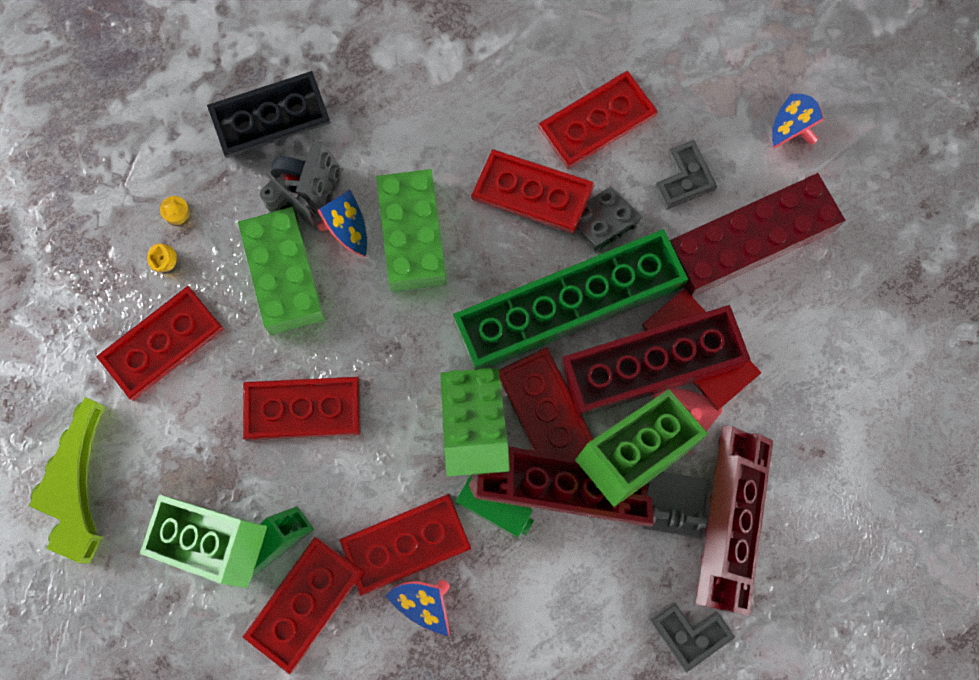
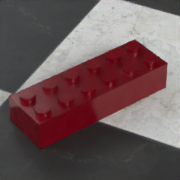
M816 173L669 241L688 278L683 288L692 297H695L835 232L846 220L819 173Z
M730 305L563 356L561 365L578 416L581 418L664 392L668 389L670 390L743 367L751 359Z

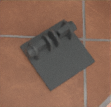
M267 173L266 177L269 183L260 191V197L269 213L293 207L296 214L316 230L317 227L313 221L315 216L309 210L311 207L307 201L300 195L295 198L289 192L290 187L281 178L278 177L275 180Z
M610 186L588 200L577 228L590 240L588 242L592 251H600L602 247L609 244V240L614 242L616 241V236L621 238L624 233L637 227L636 224L643 217Z
M665 472L649 481L647 496L652 497L654 524L652 527L643 525V529L702 538L703 528L706 529L707 526L705 507L709 480Z

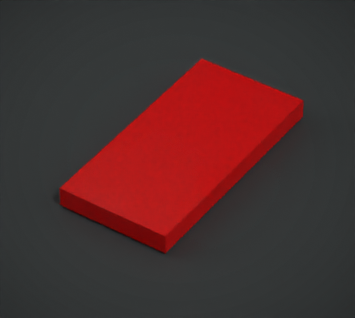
M627 70L538 124V128L567 169H570L657 116L658 111Z
M492 149L471 198L474 201L574 234L594 188V182Z
M186 286L96 357L127 397L134 401L222 332L224 328L189 286Z
M684 288L641 326L645 330H650L706 311ZM750 360L743 367L692 383L718 411L762 372Z
M548 347L499 369L502 387L533 450L577 458L585 446L594 438L583 417L579 418L572 395Z
M359 377L243 382V439L245 441L361 435Z
M450 494L339 539L346 559L364 571L356 583L360 596L472 549Z
M314 536L242 638L285 672L292 674L364 571L320 538Z

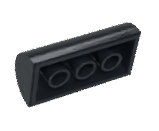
M313 71L207 105L226 158L331 124Z

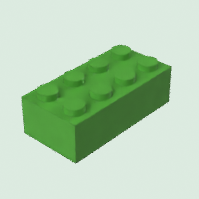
M432 169L376 176L391 292L447 285Z
M290 207L238 221L263 325L268 333L275 335L325 321L299 218L294 208Z
M480 368L478 370L441 372L443 439L447 476L508 472V442L499 369Z
M668 389L590 441L575 460L613 507H615L692 451L708 433Z
M159 495L140 554L220 584L248 588L267 526L191 502Z

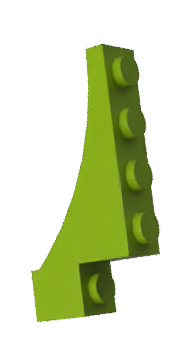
M86 397L74 409L73 420L69 428L62 433L59 439L60 446L58 450L48 460L45 466L46 473L41 483L37 484L31 493L32 500L29 507L60 520L59 524L49 534L48 541L50 542L46 549L77 563L90 564L103 536L99 535L96 530L90 508L88 464L92 441L105 406Z

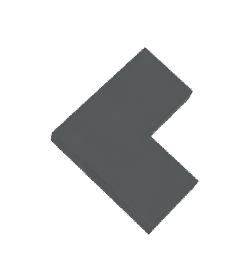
M694 140L669 149V157L678 174L659 181L655 185L666 210L716 190L718 186Z
M672 603L650 619V622L686 673L735 638L718 611L713 612L692 627L677 604Z

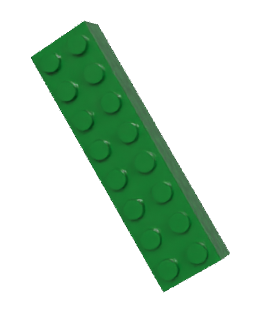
M662 229L453 314V321L473 369L490 368L683 288L688 278L665 230Z

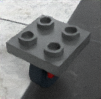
M313 140L308 156L294 155L293 158L286 156L276 157L272 163L270 173L275 179L281 178L290 187V192L299 194L310 205L313 213L319 214L318 209L332 201V190L335 182L340 178L341 168L323 141Z

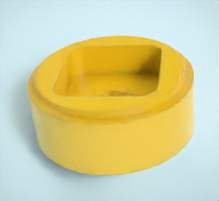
M170 196L161 203L160 214L167 223L180 225L189 218L190 208L183 198Z
M158 243L149 249L147 261L154 271L168 272L174 268L177 255L172 246Z

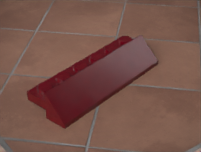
M722 426L721 436L718 440L717 464L714 468L713 492L710 496L709 519L705 529L704 553L701 556L700 580L696 589V605L750 616L773 440L760 434L746 433L733 426Z
M508 446V472L472 474V480L469 483L475 499L650 527L654 524L652 497L647 496L646 484L613 507L576 462L575 457Z

